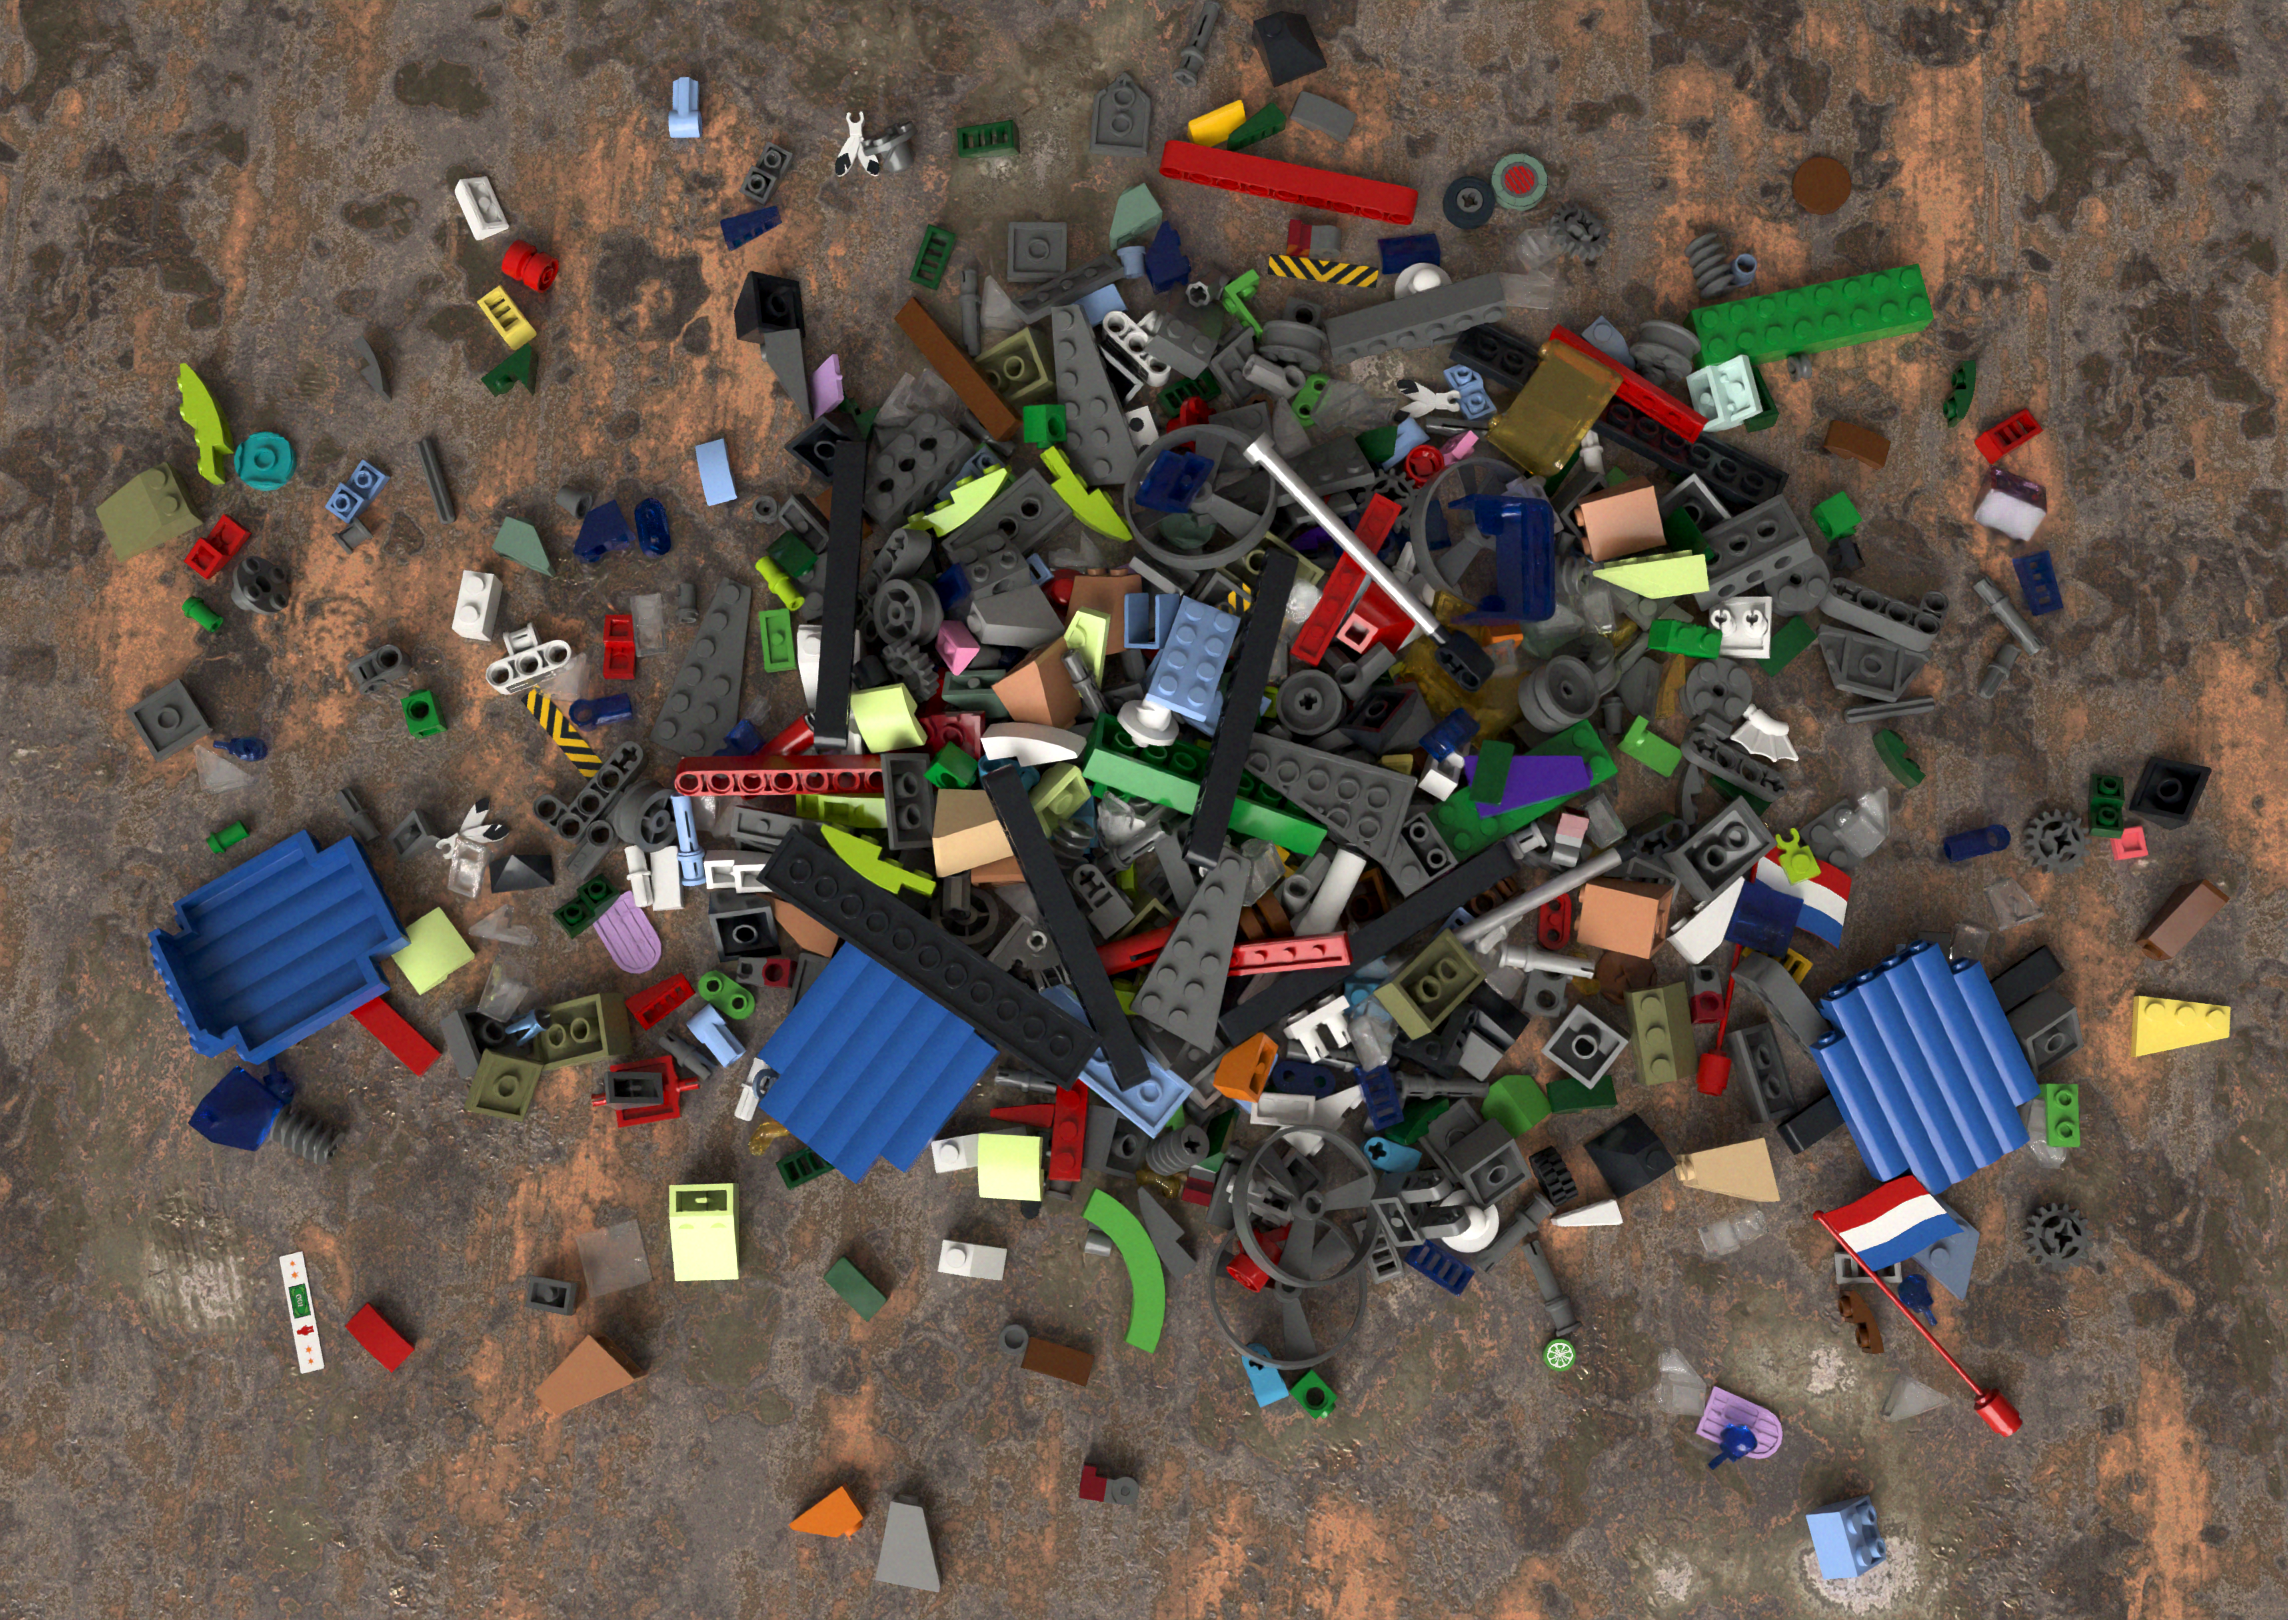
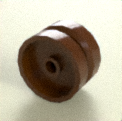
M1261 881L1250 887L1249 898L1252 906L1244 897L1236 931L1241 941L1269 939L1268 935L1271 939L1293 937L1294 932L1290 922L1266 882Z

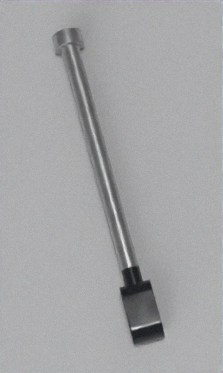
M1264 432L1243 455L1253 465L1258 461L1438 646V649L1435 651V659L1457 684L1468 692H1477L1495 671V663L1490 656L1467 633L1461 630H1455L1450 633L1271 448L1275 442Z
M1659 812L1630 827L1624 835V842L1453 929L1451 932L1462 945H1465L1636 856L1644 860H1651L1683 844L1688 838L1689 827L1685 821L1671 812ZM1673 824L1672 830L1666 833L1667 828ZM1426 944L1401 957L1393 953L1382 959L1381 963L1387 976L1392 974Z

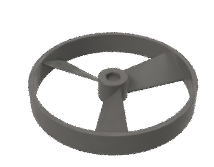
M1191 425L1165 434L1140 454L1127 476L1123 500L1130 528L1140 546L1148 554L1172 567L1187 570H1204L1220 567L1239 559L1261 541L1270 528L1277 509L1278 488L1276 479L1269 473L1270 496L1262 517L1215 495L1212 489L1227 442H1233L1248 449L1255 442L1253 439L1238 430L1222 425ZM1196 440L1195 466L1211 467L1192 500L1190 508L1195 513H1208L1239 542L1212 554L1184 556L1156 547L1140 533L1178 511L1156 507L1132 514L1134 492L1141 476L1155 459L1173 447Z
M1475 457L1447 465L1427 480L1414 503L1410 522V538L1418 568L1436 593L1447 599L1448 602L1464 609L1488 610L1512 604L1525 596L1529 591H1525L1520 584L1511 595L1497 603L1476 602L1457 593L1453 587L1480 548L1487 547L1523 567L1526 562L1530 561L1534 553H1538L1542 560L1543 556L1549 552V544L1541 549L1538 544L1529 547L1527 542L1520 540L1518 535L1498 531L1496 525L1491 520H1480L1474 466L1490 469L1503 476L1509 482L1521 476L1524 481L1527 478L1517 469L1503 461L1487 457ZM1457 469L1475 522H1471L1465 527L1464 539L1433 563L1427 547L1425 533L1427 508L1437 485L1448 473Z
M1294 1126L1276 1131L1260 1140L1241 1163L1235 1179L1232 1199L1235 1227L1244 1249L1253 1262L1275 1280L1302 1288L1332 1285L1343 1281L1357 1272L1374 1250L1382 1224L1378 1213L1370 1201L1378 1184L1372 1166L1362 1151L1352 1141L1339 1132L1323 1126ZM1292 1132H1304L1320 1136L1343 1151L1356 1168L1360 1178L1324 1194L1314 1190L1302 1192L1271 1144L1278 1138ZM1256 1162L1294 1196L1291 1200L1290 1208L1295 1218L1277 1266L1262 1251L1256 1241L1249 1221L1247 1193L1250 1177ZM1367 1207L1365 1233L1360 1247L1352 1260L1337 1274L1321 1281H1310L1316 1219L1322 1217L1327 1210Z
M1257 1214L1249 1216L1250 1224L1262 1220L1263 1217ZM1323 1216L1316 1219V1225L1322 1227L1328 1233L1313 1249L1310 1281L1347 1256H1350L1352 1260L1357 1252L1350 1238L1337 1225ZM1234 1227L1219 1246L1212 1261L1208 1277L1210 1309L1215 1323L1225 1339L1243 1356L1260 1365L1275 1369H1303L1332 1357L1350 1340L1364 1315L1368 1294L1364 1265L1356 1272L1359 1283V1304L1353 1325L1338 1345L1320 1356L1318 1355L1299 1300L1303 1288L1290 1286L1270 1277L1264 1287L1272 1289L1275 1299L1282 1303L1286 1361L1268 1358L1244 1345L1228 1328L1218 1308L1215 1294V1276L1237 1281L1226 1269V1266L1235 1255L1223 1250L1228 1242L1237 1234L1236 1227Z

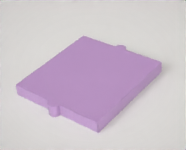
M832 354L809 376L810 401L813 404L814 420L823 413H830L844 400L841 381L842 374H840L839 359L836 354Z

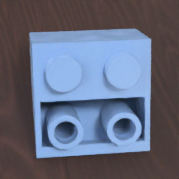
M1869 1495L1821 1506L1806 1514L1823 1580L1859 1577L1887 1559L1886 1545L1880 1536L1877 1525V1513L1871 1504Z

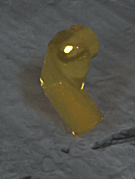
M1626 619L1617 629L1598 625L1593 629L1592 633L1607 638L1616 648L1621 646L1638 627L1632 620Z
M1572 953L1573 957L1588 958V954ZM1573 975L1571 982L1581 994L1591 996L1600 991L1601 984L1598 979L1594 980L1593 978L1588 979L1587 977Z
M779 1122L760 1124L749 1139L748 1147L750 1153L754 1156L763 1155L774 1138L790 1136V1131Z
M1152 1169L1138 1170L1136 1172V1182L1139 1186L1157 1184L1163 1188L1162 1195L1165 1198L1174 1199L1178 1196V1190L1181 1189L1179 1180L1173 1175L1162 1176L1155 1173Z

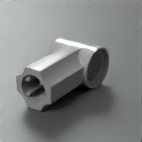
M1255 353L1248 358L1243 367L1242 376L1267 389L1272 399L1277 402L1287 401L1300 391L1306 383L1305 376L1298 367L1291 365L1283 368Z
M1320 852L1315 853L1313 857L1308 856L1294 875L1287 878L1281 895V904L1287 911L1299 913L1306 909L1310 898L1323 883L1331 866L1328 857ZM1291 891L1300 892L1302 896H1295Z

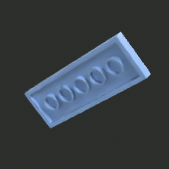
M1059 984L1053 986L1052 990L1046 988L1045 992H1041L1040 995L1091 1028L1077 995L1067 986ZM1139 1045L1149 1067L1151 1079L1122 1093L1115 1083L1099 1047L1079 1076V1079L1154 1139L1193 1092L1194 1088L1172 1070L1165 1071L1156 1058Z

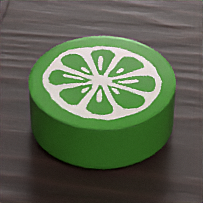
M1556 1338L1545 1344L1542 1357L1549 1368L1555 1371H1565L1574 1364L1576 1353L1574 1347L1568 1341Z

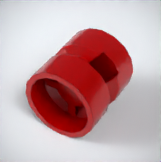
M522 239L513 242L502 262L504 274L517 281L523 280L526 286L539 293L545 292L552 285L559 269L557 258L544 251L538 254L535 246Z
M1419 445L1413 448L1408 453L1402 468V472H1406L1405 480L1408 482L1414 479L1416 482L1412 487L1413 490H1421L1427 480L1445 466L1444 457L1434 446Z
M1253 1231L1262 1251L1277 1266L1282 1250L1264 1235ZM1242 1245L1244 1253L1236 1254L1226 1266V1269L1243 1286L1255 1293H1259L1270 1277L1253 1262Z

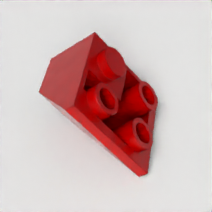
M1372 580L1338 628L1336 637L1363 655L1380 641L1394 656L1416 624Z

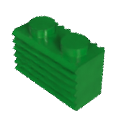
M1654 619L1651 623L1647 645L1651 649L1691 658L1716 660L1719 656L1723 633L1721 630H1716V628L1686 623L1685 621Z

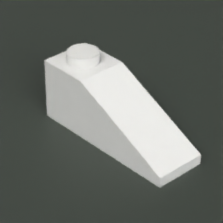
M1026 1126L983 1133L1027 1136ZM979 1133L932 1141L931 1146L936 1173L977 1167Z

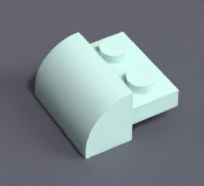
M1740 355L1718 366L1709 365L1686 376L1694 410L1709 419L1702 430L1706 433L1727 430L1744 424L1743 420L1763 412L1747 355Z

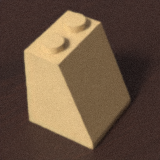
M938 789L932 836L937 877H946L1014 855L985 790Z
M1765 1138L1746 1139L1676 1155L1678 1162H1675L1677 1164L1675 1172L1678 1180L1683 1181L1684 1186L1756 1202L1780 1201Z

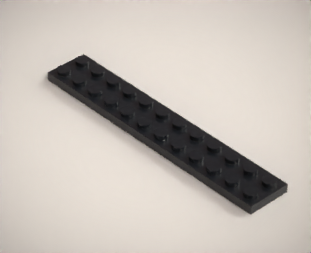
M1488 322L1462 331L1448 357L1685 478L1696 471L1712 492L1748 510L1781 494L1789 478V474L1704 431L1700 433L1697 440L1692 444L1558 357Z
M792 827L755 879L1068 1092L1105 1039L907 904L866 879L856 870Z

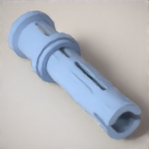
M674 792L670 796L672 798L680 844L677 859L681 861L683 877L681 878V883L684 886L700 885L706 882L702 859L705 852L698 845L691 797Z

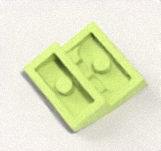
M904 683L853 691L851 693L853 714L871 753L925 744L928 736L914 715L917 704Z
M437 907L408 926L406 931L412 944L391 955L419 995L446 980L448 974L470 962L475 957V954L440 907Z
M979 1133L978 1182L980 1197L1042 1201L1044 1169H1041L1043 1137Z

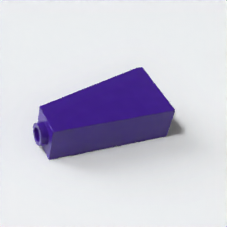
M1466 756L1462 760L1470 790L1479 756ZM1512 756L1500 807L1474 802L1479 820L1587 790L1591 786L1589 781L1594 780L1589 762H1583L1582 756Z

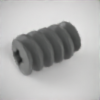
M1710 232L1695 238L1684 250L1685 256L1690 258L1688 264L1691 268H1694L1692 274L1694 278L1698 279L1696 284L1699 289H1702L1700 295L1704 300L1721 298L1738 287L1737 285H1728L1735 278L1734 274H1724L1731 268L1730 264H1720L1727 257L1726 253L1716 254V251L1723 246L1721 242L1712 243L1719 236L1717 232Z
M1534 553L1530 561L1523 565L1520 580L1521 586L1525 591L1533 589L1536 592L1545 591L1558 594L1567 592L1570 595L1579 594L1584 596L1589 588L1590 575L1584 557H1579L1575 564L1574 557L1572 556L1566 557L1563 562L1562 556L1556 555L1552 562L1551 555L1545 554L1541 560L1540 555Z
M1059 818L1057 823L1063 830L1053 828L1051 833L1057 840L1047 839L1065 880L1070 878L1071 869L1078 863L1077 859L1082 858L1084 855L1083 849L1089 847L1090 839L1096 835L1095 830L1089 824L1077 818L1069 820Z
M288 1103L284 1105L272 1124L270 1130L271 1141L276 1143L281 1141L282 1147H292L294 1153H303L305 1159H314L316 1165L322 1166L326 1164L340 1149L345 1139V1133L341 1132L334 1138L335 1127L330 1126L323 1132L324 1122L322 1120L311 1126L313 1121L312 1115H308L303 1120H300L302 1116L301 1109H297L291 1115L289 1113L292 1105Z
M1196 1125L1181 1127L1152 1140L1147 1145L1145 1152L1147 1163L1155 1173L1162 1176H1170L1201 1163L1208 1155L1209 1139L1206 1133Z

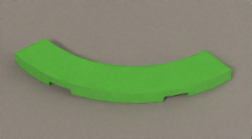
M1093 1187L1080 1216L1097 1225L1113 1240L1122 1253L1130 1280L1132 1281L1133 1299L1131 1315L1123 1340L1153 1354L1160 1337L1165 1311V1285L1159 1257L1147 1232L1135 1216L1109 1194Z

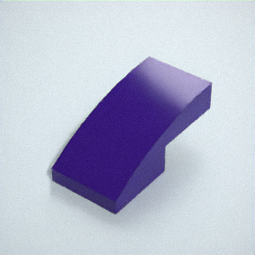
M1320 526L1302 534L1289 545L1301 554L1317 552V544L1334 542L1335 540Z

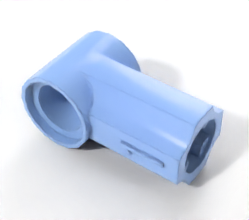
M679 77L678 80L673 81V109L669 111L671 138L702 137V117L699 110L700 85L698 81L689 77Z
M1412 417L1407 418L1397 426L1394 456L1385 463L1375 462L1378 469H1383L1385 474L1404 460L1413 448L1419 445H1427L1431 440Z
M711 1003L685 1022L696 1038L702 1044L705 1043L725 1068L738 1060L746 1052L740 1041L726 1026L728 1023Z

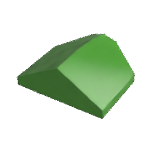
M1504 1075L1489 1087L1488 1096L1484 1099L1479 1110L1486 1121L1494 1117L1514 1139L1534 1127L1552 1112L1550 1102L1530 1075Z

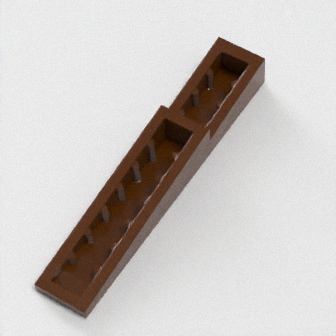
M911 297L896 315L895 321L993 438L998 442H1007L1024 423L1023 417L990 383L992 379L916 297Z

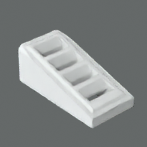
M1605 1199L1551 1218L1552 1225L1557 1226L1619 1225L1623 1223L1617 1202L1614 1199Z

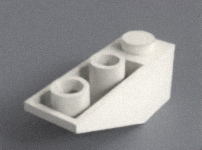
M1742 876L1712 901L1699 902L1693 908L1696 913L1687 920L1685 917H1682L1670 928L1673 933L1667 940L1690 966L1700 963L1722 943L1745 880Z
M1362 1083L1315 1101L1314 1125L1336 1131L1345 1121V1118L1341 1115L1350 1106L1354 1110L1365 1098L1366 1095L1362 1091L1366 1085ZM1280 1126L1277 1131L1290 1127ZM1292 1132L1280 1137L1290 1147H1295L1304 1157L1308 1153L1314 1156L1325 1144L1321 1139L1322 1137L1311 1133Z

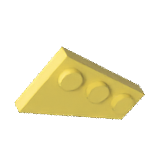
M2135 996L2133 1002L2131 1057L2228 1038L2231 1007Z

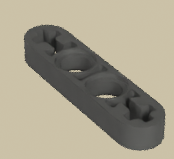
M1695 732L1681 743L1682 754L1688 761L1764 801L1774 802L1787 794V780L1779 772L1704 733ZM1717 754L1725 757L1727 767L1719 764ZM1743 767L1750 770L1752 774L1751 781L1744 777Z

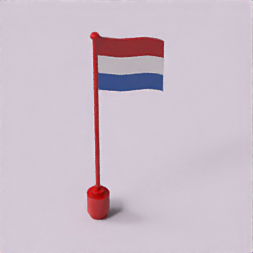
M1775 846L1752 866L1749 885L1798 900L1799 904L1793 921L1786 922L1820 937L1838 951L1852 879L1833 865L1815 858L1821 874L1790 886L1778 860L1779 856L1786 853ZM1748 906L1746 907L1744 913L1743 924L1745 923L1747 918ZM1737 941L1731 972L1739 965L1743 942ZM1731 972L1724 1002L1725 1018L1720 1022L1715 1049H1708V1054H1701L1695 1083L1698 1084L1697 1092L1721 1097L1723 1090L1727 1088L1732 1060L1726 1058L1727 1053L1721 1051L1735 985Z
M1913 1175L1902 1176L1886 1182L1856 1201L1825 1213L1822 1210L1814 1211L1813 1219H1818L1977 1393L1974 1398L1976 1402L1974 1410L1995 1433H2000L2003 1437L2010 1436L2016 1432L2023 1422L2019 1417V1411L1999 1389L1990 1390L1985 1388L1981 1390L1874 1272L1904 1261L1940 1239L1964 1232Z

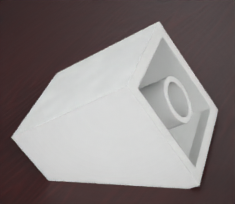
M856 630L853 666L867 656V647L859 630ZM821 632L797 633L798 665L808 709H815Z

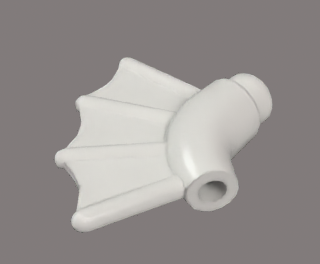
M1750 704L1742 714L1746 722L1731 734L1730 739L1742 744L1750 754L1767 756L1773 762L1783 758L1798 761L1799 757L1787 736L1789 731L1788 723L1774 720L1762 709L1758 710L1754 704Z

